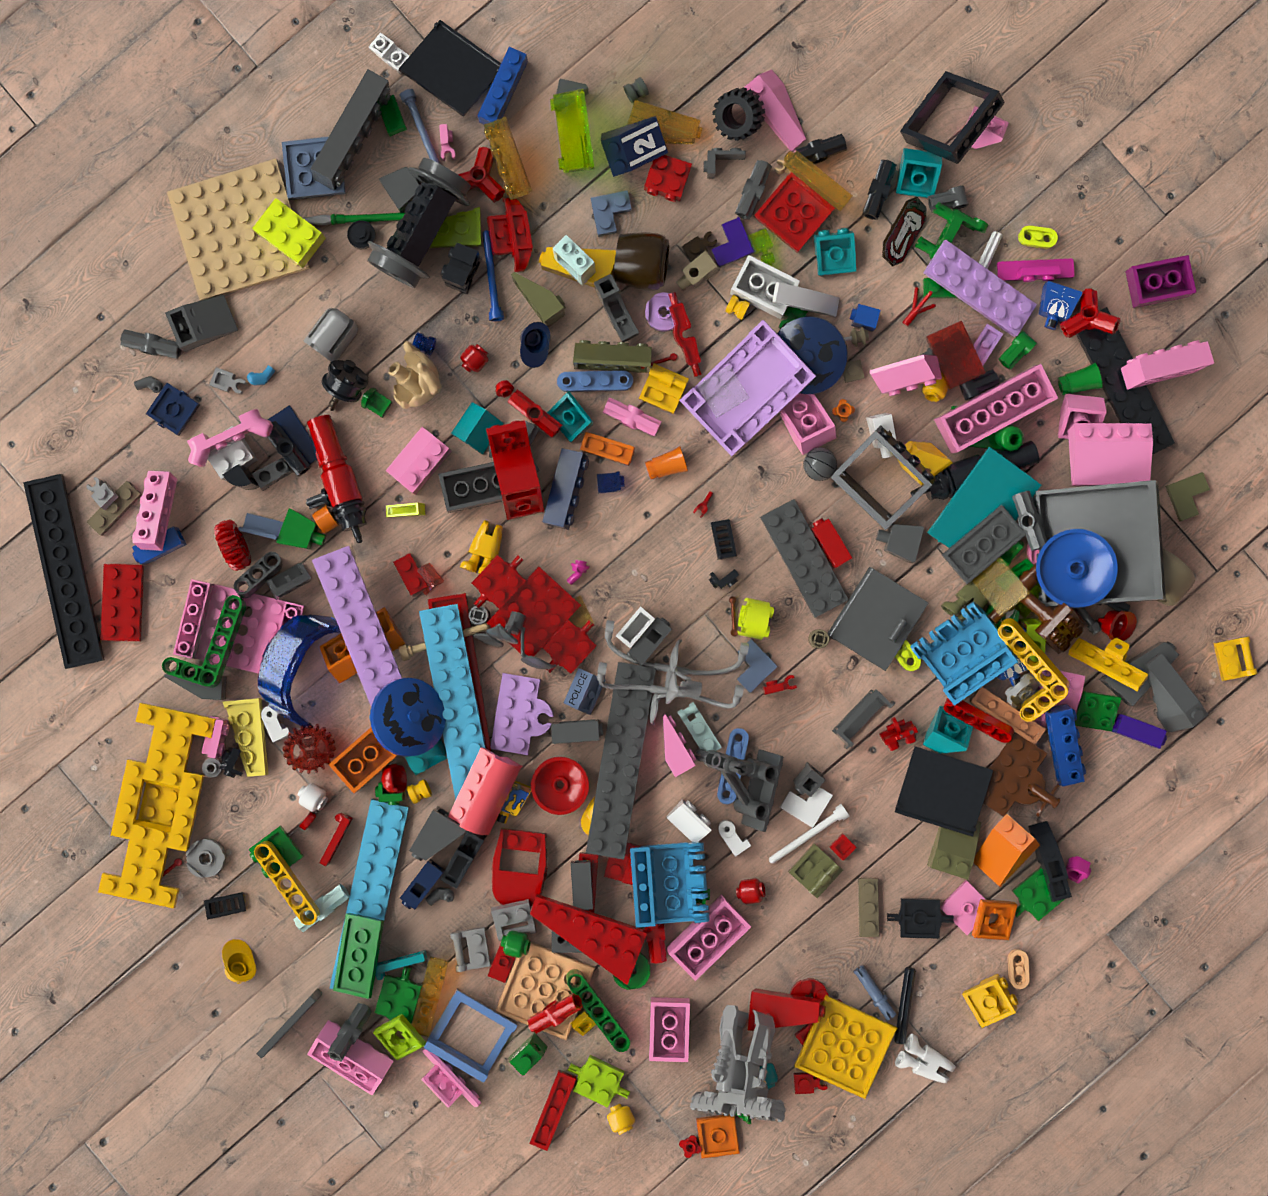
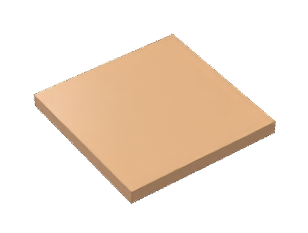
M531 942L528 954L522 958H516L495 1012L528 1025L527 1020L529 1017L542 1011L549 1003L555 1000L558 1002L573 994L566 981V975L570 970H579L587 981L590 982L595 967L561 953H552L551 949ZM575 976L570 982L577 984L580 981V977ZM578 1012L568 1016L558 1026H550L543 1031L567 1040L572 1028L570 1023L575 1020Z

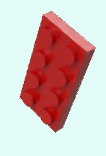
M104 564L100 640L141 641L144 565Z

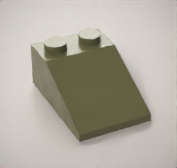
M515 272L511 274L514 284L546 326L550 327L565 316V303L559 295L555 296L552 291Z
M977 822L973 837L939 826L927 865L930 868L968 880L975 858L981 822Z

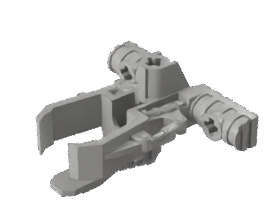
M727 1005L725 1007L720 1023V1046L722 1047L718 1050L719 1056H716L717 1062L713 1065L715 1068L711 1070L712 1078L717 1082L716 1090L719 1093L708 1091L696 1092L691 1099L690 1108L692 1110L697 1109L706 1114L715 1115L723 1113L724 1116L730 1114L732 1117L735 1116L737 1111V1115L741 1116V1114H744V1116L749 1115L750 1119L756 1118L767 1121L778 1120V1122H782L785 1119L786 1108L783 1101L767 1098L766 1067L768 1060L772 1057L770 1049L775 1033L772 1016L753 1010L756 1026L747 1057L741 1055L743 1027L749 1017V1013L739 1011L738 1006Z

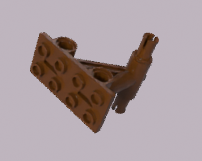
M1035 563L1029 571H1024L1021 577L1000 597L999 604L988 614V617L997 624L1008 611H1012L1021 602L1039 617L1038 620L1042 622L1035 631L1046 640V643L1055 652L1060 654L1070 647V642L1074 637L1078 638L1083 633L1085 625L1075 611L1065 603L1062 605L1058 604L1053 609L1051 606L1047 607L1030 592L1038 583Z

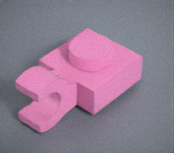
M447 124L439 125L442 146L441 158L445 161L446 153H451L452 159L455 160V151L450 147V142H453V132L449 130Z

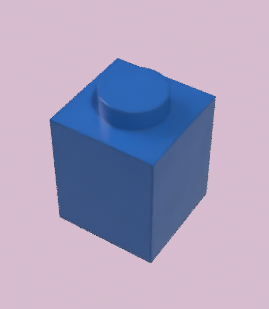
M858 304L856 309L853 308L850 314L851 326L863 327L864 330L873 332L876 329L881 310Z

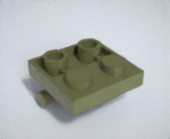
M814 843L788 872L813 896L818 898L843 869Z

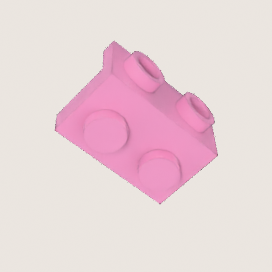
M210 716L211 718H216L212 738L205 737L202 753L216 759L224 753V741L230 726L228 725V719Z

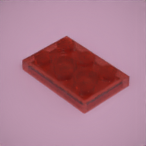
M962 320L925 337L933 355L938 358L940 371L949 390L986 373Z

